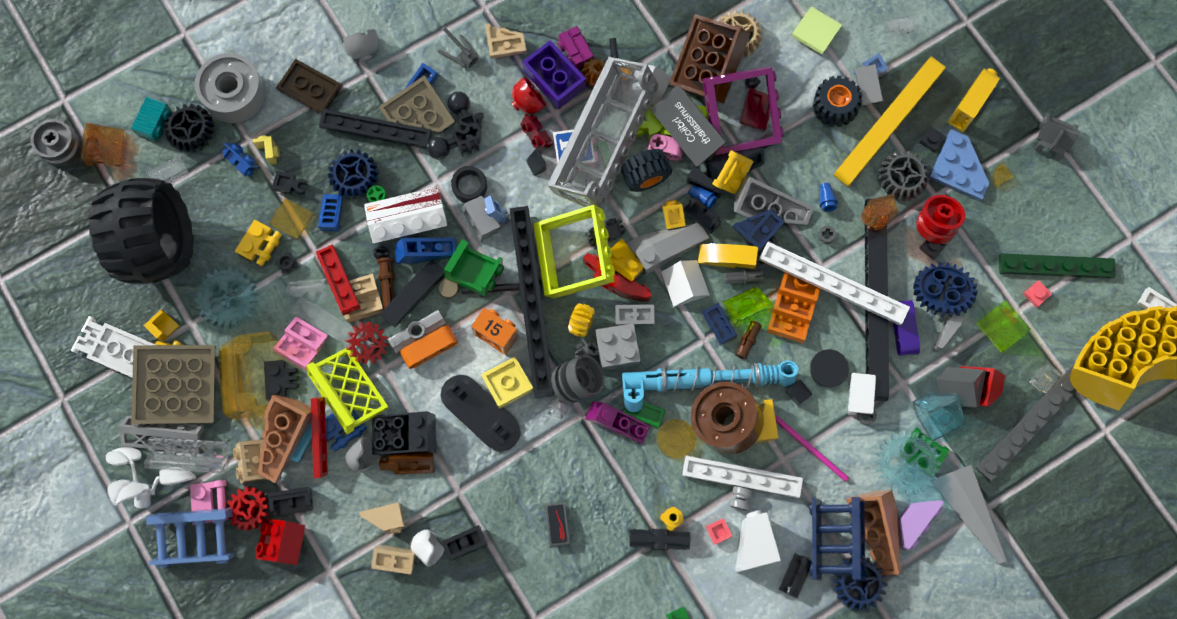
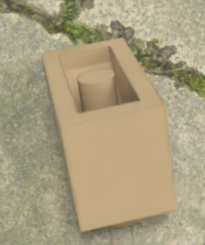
M399 502L359 512L362 518L381 530L389 532L390 535L400 533L402 528H406L402 505Z

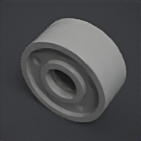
M234 53L216 55L207 60L196 75L195 90L199 100L214 118L222 122L239 123L248 120L260 110L264 103L266 95L265 84L255 66L241 55Z

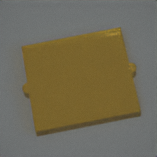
M285 198L280 207L275 210L276 213L269 224L298 240L303 230L307 229V224L314 214Z

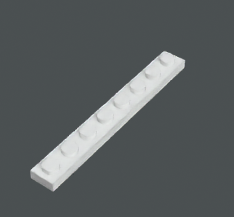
M767 242L759 258L760 261L900 326L910 308L770 242Z

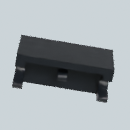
M309 487L268 493L270 513H273L274 517L314 510L312 489Z

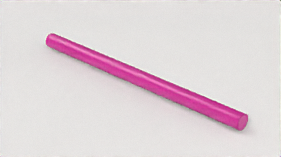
M777 415L775 416L777 424L845 482L848 480L849 477L781 418Z

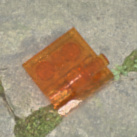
M85 123L81 160L85 161L87 166H93L94 162L120 167L125 130Z

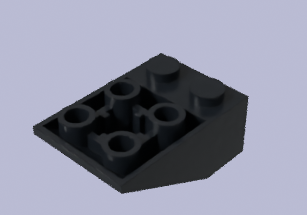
M423 411L377 415L372 418V455L436 453V414Z

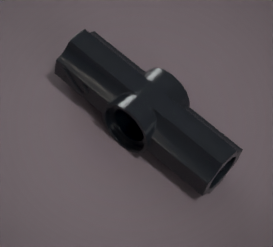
M630 529L629 547L650 548L651 550H690V532L669 531L668 529Z

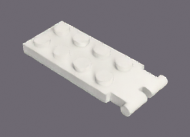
M89 316L81 332L86 333L85 337L78 336L71 351L77 354L79 351L88 354L86 358L133 378V345L155 344L107 323L101 326L95 323V318Z

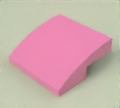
M295 317L284 330L285 334L273 350L306 371V365L312 363L328 335L300 318Z

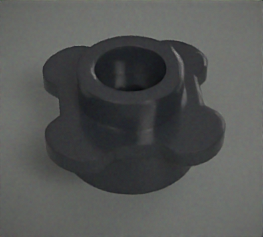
M290 252L281 255L275 262L285 275L293 268L298 267V262L294 261L293 255Z

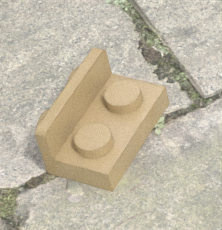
M263 439L239 442L236 448L233 449L234 459L238 462L236 477L240 479V484L266 479L258 474Z

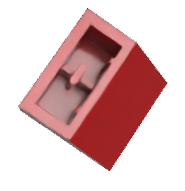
M264 519L265 523L261 525L260 540L256 547V559L297 565L306 525Z

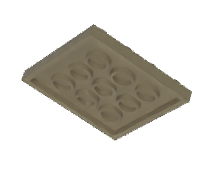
M133 345L131 424L214 423L216 346Z

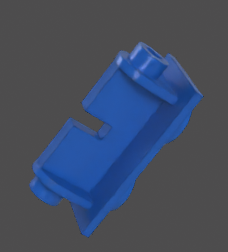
M224 144L228 148L222 151L223 157L232 165L239 161L235 168L244 176L251 177L254 173L252 171L254 168H261L256 163L254 157L243 152V148L239 144Z

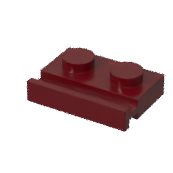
M749 88L739 123L764 132L770 116L768 95Z

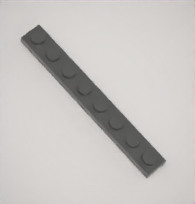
M1074 364L975 467L988 482H991L1077 391L1070 381V374Z

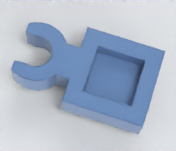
M880 53L862 63L864 67L876 64L878 75L888 69Z
M491 195L484 199L486 203L485 211L489 217H493L502 224L510 221L506 216L508 214L507 210L502 209L497 200Z

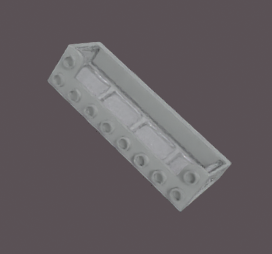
M608 57L548 183V187L555 195L583 207L596 205L602 208L605 205L609 191L614 186L615 178L621 171V165L628 156L629 148L636 139V133L644 121L647 110L651 106L653 96L658 91L659 84L647 64Z

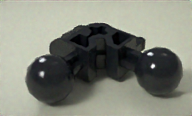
M457 91L449 96L447 105L452 113L459 116L458 125L460 129L453 130V137L448 139L440 136L432 138L427 144V153L431 158L443 160L448 156L450 150L456 147L462 158L463 152L467 151L471 155L473 148L480 151L478 144H480L482 139L481 123L484 119V114L482 112L475 115L469 113L468 109L471 102L466 93Z

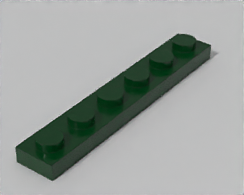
M1004 253L999 255V274L1111 279L1116 277L1115 258Z

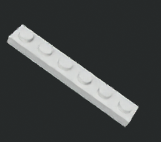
M685 456L682 476L794 498H800L803 478L690 456Z

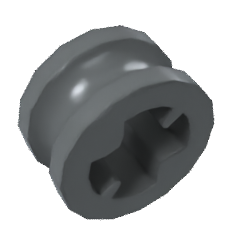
M831 226L822 227L818 234V238L823 244L832 243L836 237V231ZM825 231H829V234H832L829 239H825V236H822Z
M874 409L873 414L869 416L872 417L871 419L864 420L863 417L865 415H862V413L857 414L858 421L863 425H870L877 418Z

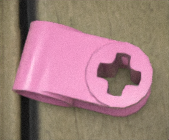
M655 134L651 137L648 150L662 149L667 159L672 161L682 160L683 150L673 137Z

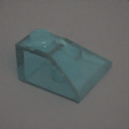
M927 393L912 401L916 417L928 437L933 441L966 424L960 396L957 393Z

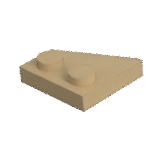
M485 24L491 59L526 54L523 33L511 32L502 27L498 29L491 27V24Z

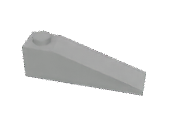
M751 177L743 179L734 200V212L746 218L771 209L785 221L784 223L807 225L814 210V207Z
M693 223L682 227L642 234L626 244L644 267L642 272L646 276L708 240L709 236L698 223Z

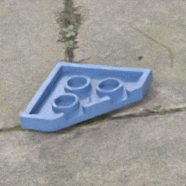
M951 129L929 178L950 189L981 201L988 188L989 181L969 137Z

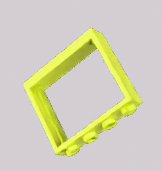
M591 205L533 223L544 295L546 297L555 299L614 282L615 270L611 264L610 257L612 252L608 246L607 239L609 234L605 228L604 220L606 216L602 208ZM593 218L602 276L559 288L550 230Z

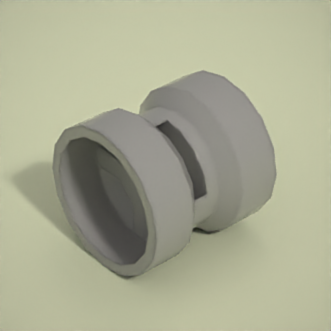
M733 487L732 493L734 496L729 506L738 510L749 511L750 504L748 502L752 497L753 491L742 487Z

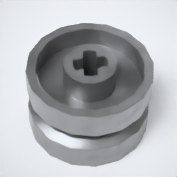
M49 119L39 123L31 134L33 150L53 166L61 167L73 163L79 157L82 150V142L79 136L67 124L57 119Z

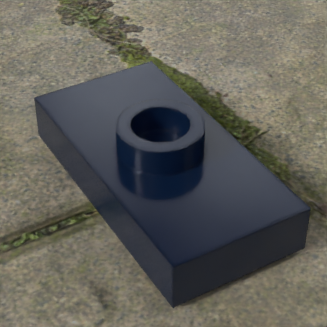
M719 303L701 312L720 346L738 336Z

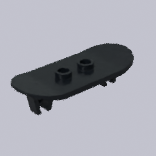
M456 375L444 383L440 393L442 403L481 441L496 451H506L516 445L521 432L519 423L504 407L499 409L494 398L474 379L467 375Z

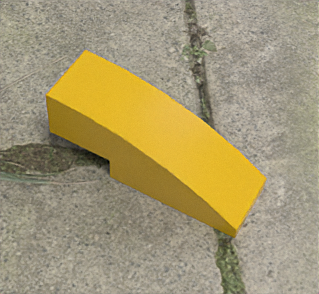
M702 244L699 249L698 264L755 269L758 247L732 244Z

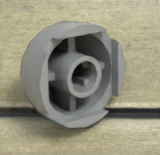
M376 29L367 30L368 34L358 32L343 38L341 43L346 54L354 59L361 58L362 62L372 59L371 55L379 48V38Z

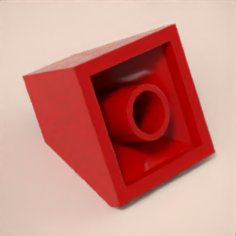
M959 366V368L986 370L979 406L989 407L1002 395L1005 375L995 368Z

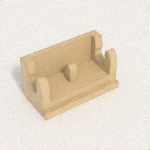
M377 545L374 548L371 569L412 574L415 568L414 560L416 556L411 549Z

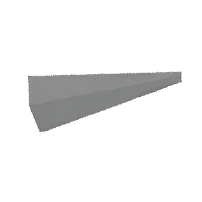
M972 465L929 480L931 485L950 504L954 512L973 535L977 536L982 542L984 548L997 560L996 562L998 564L1006 562V557Z

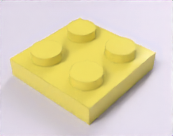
M516 357L481 374L499 409L534 391Z

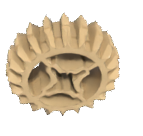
M736 10L733 11V14L727 12L726 17L723 15L720 17V22L740 27L752 35V39L747 42L743 52L748 57L750 52L754 53L756 51V48L760 46V41H762L760 22H756V16L750 18V12L747 15H744L743 10L740 14H737Z

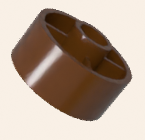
M718 382L708 386L697 396L691 409V424L694 432L708 447L721 454H738L749 449L758 440L763 429L764 417L759 403L746 388L737 383ZM735 415L732 423L723 425L726 417Z

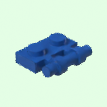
M353 409L352 416L355 420H357L360 417ZM332 413L326 417L327 441L329 442L333 438L336 439V442L331 445L335 452L341 447L342 449L346 447L349 441L355 437L358 438L367 429L366 425L362 423L355 427L353 432L342 437L340 433L344 429Z

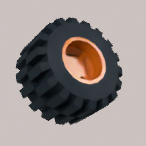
M831 76L829 81L825 79L818 86L813 101L814 114H817L818 120L823 119V124L829 123L830 127L834 125L841 127L842 124L846 126L857 116L862 104V92H859V86H855L856 82L853 80L850 82L848 77L843 79L841 78L842 76H837V78Z
M650 149L628 159L621 166V173L631 192H640L664 182L672 174V168L662 149Z

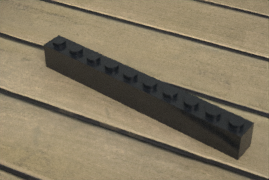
M529 207L509 208L535 399L554 396V390L551 382V367Z

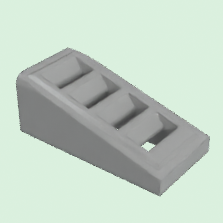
M954 313L952 318L949 315L945 317L933 348L934 352H939L946 346L963 324L965 318Z

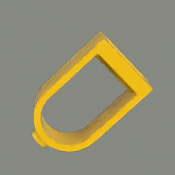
M985 68L982 70L947 123L962 132L965 131L1000 80L995 70H986Z

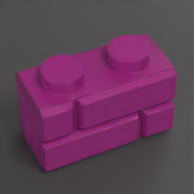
M578 26L558 35L557 46L559 50L565 53L567 59L578 70L594 63V55Z

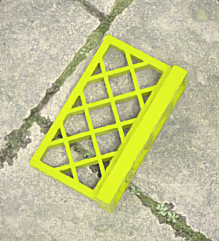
M345 348L316 364L312 362L306 365L307 375L321 396L325 398V402L348 435L354 431L355 427L386 411L388 405L360 364L355 361V357L349 356L351 351ZM347 354L350 359L349 365L338 363L339 358ZM325 365L334 366L332 374L323 373L321 368ZM337 367L347 369L345 377L334 375ZM350 370L359 372V380L348 378ZM333 379L344 381L342 389L334 388L331 385ZM346 382L357 384L356 391L344 390ZM360 385L370 388L369 395L358 393ZM343 394L354 396L352 404L343 403L341 400ZM356 398L367 399L366 407L355 405ZM370 400L378 401L381 404V407L377 409L368 408ZM353 409L364 411L363 417L355 420L352 416Z

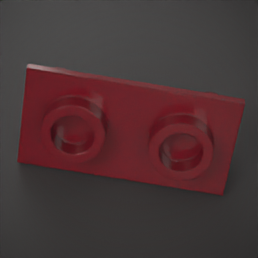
M525 114L520 123L521 128L530 139L533 147L539 149L541 153L544 147L549 148L553 145L552 139L545 130L539 132V130L543 129V126L536 116Z

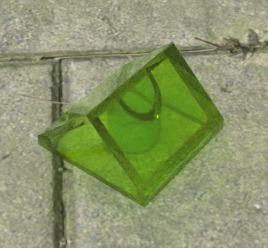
M757 286L722 301L735 328L770 313L773 308L771 301Z
M1006 300L976 323L1001 353L1031 330Z

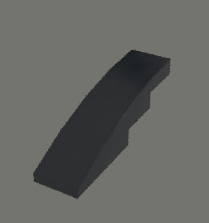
M432 259L396 295L380 316L396 328L404 317L410 314L418 303L424 300L443 278L444 268Z

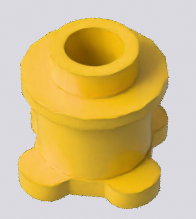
M676 507L667 509L660 516L661 521H664L669 531L674 530V528L684 522L681 511ZM675 515L676 521H671L669 516Z

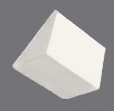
M697 260L679 261L661 272L673 307L710 296Z

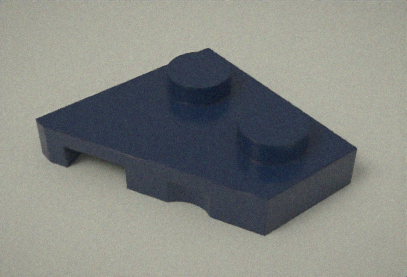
M770 209L733 224L732 228L750 244L758 247V251H760L785 221Z

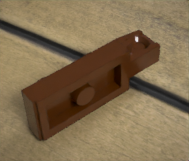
M408 453L384 456L379 460V470H390L395 472V475L434 473V454Z

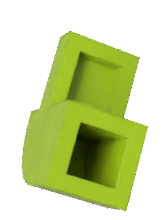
M654 106L647 110L645 114L646 121H643L639 127L636 138L647 135L648 141H650L651 137L659 134L664 127L650 110Z

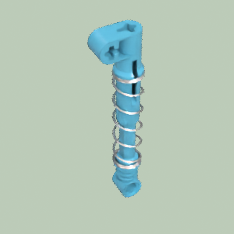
M787 360L777 366L772 365L771 367V365H767V368L766 365L761 363H753L751 369H738L735 364L733 370H720L719 366L716 365L715 371H710V368L701 369L698 366L697 369H682L680 367L679 370L658 368L656 371L622 373L624 406L630 412L641 410L643 407L644 391L658 390L663 393L666 390L674 392L676 389L692 391L694 388H707L711 384L718 382L741 383L744 388H747L750 382L756 388L766 385L767 382L768 384H772V382L776 384L778 382V384L784 387H790L796 382L798 366L795 362ZM633 391H635V399H632Z

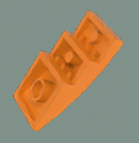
M784 272L767 333L803 344L820 288Z

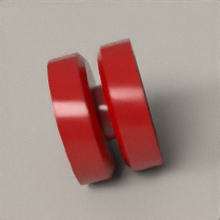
M946 195L930 197L917 217V231L929 242L935 244L950 242L965 221L966 214L964 208L957 200Z

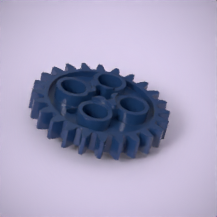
M939 262L936 267L931 263L930 268L925 266L924 270H920L918 276L915 277L913 295L917 296L916 301H921L920 307L927 306V312L934 310V315L940 312L942 317L945 316V313H948L950 318H952L953 313L960 316L961 311L966 313L967 309H971L976 301L978 290H976L977 284L973 283L975 278H968L970 272L963 273L964 268L962 267L958 270L956 269V264L950 267L949 262L945 266H942V263ZM951 278L943 300L939 301L947 279Z

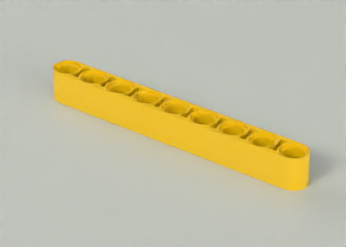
M931 56L833 176L849 187L934 84L946 66Z

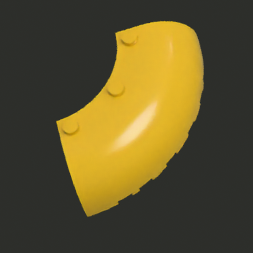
M1155 306L1138 312L1132 311L1104 325L1090 338L1077 357L1070 374V381L1073 387L1089 400L1119 411L1136 387L1154 380H1177V306L1173 308Z

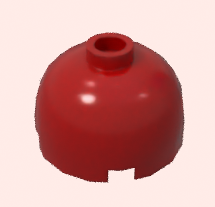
M526 77L520 79L512 89V98L514 100L512 105L517 111L521 110L525 114H536L546 107V103L541 94L537 93L534 89L535 86Z

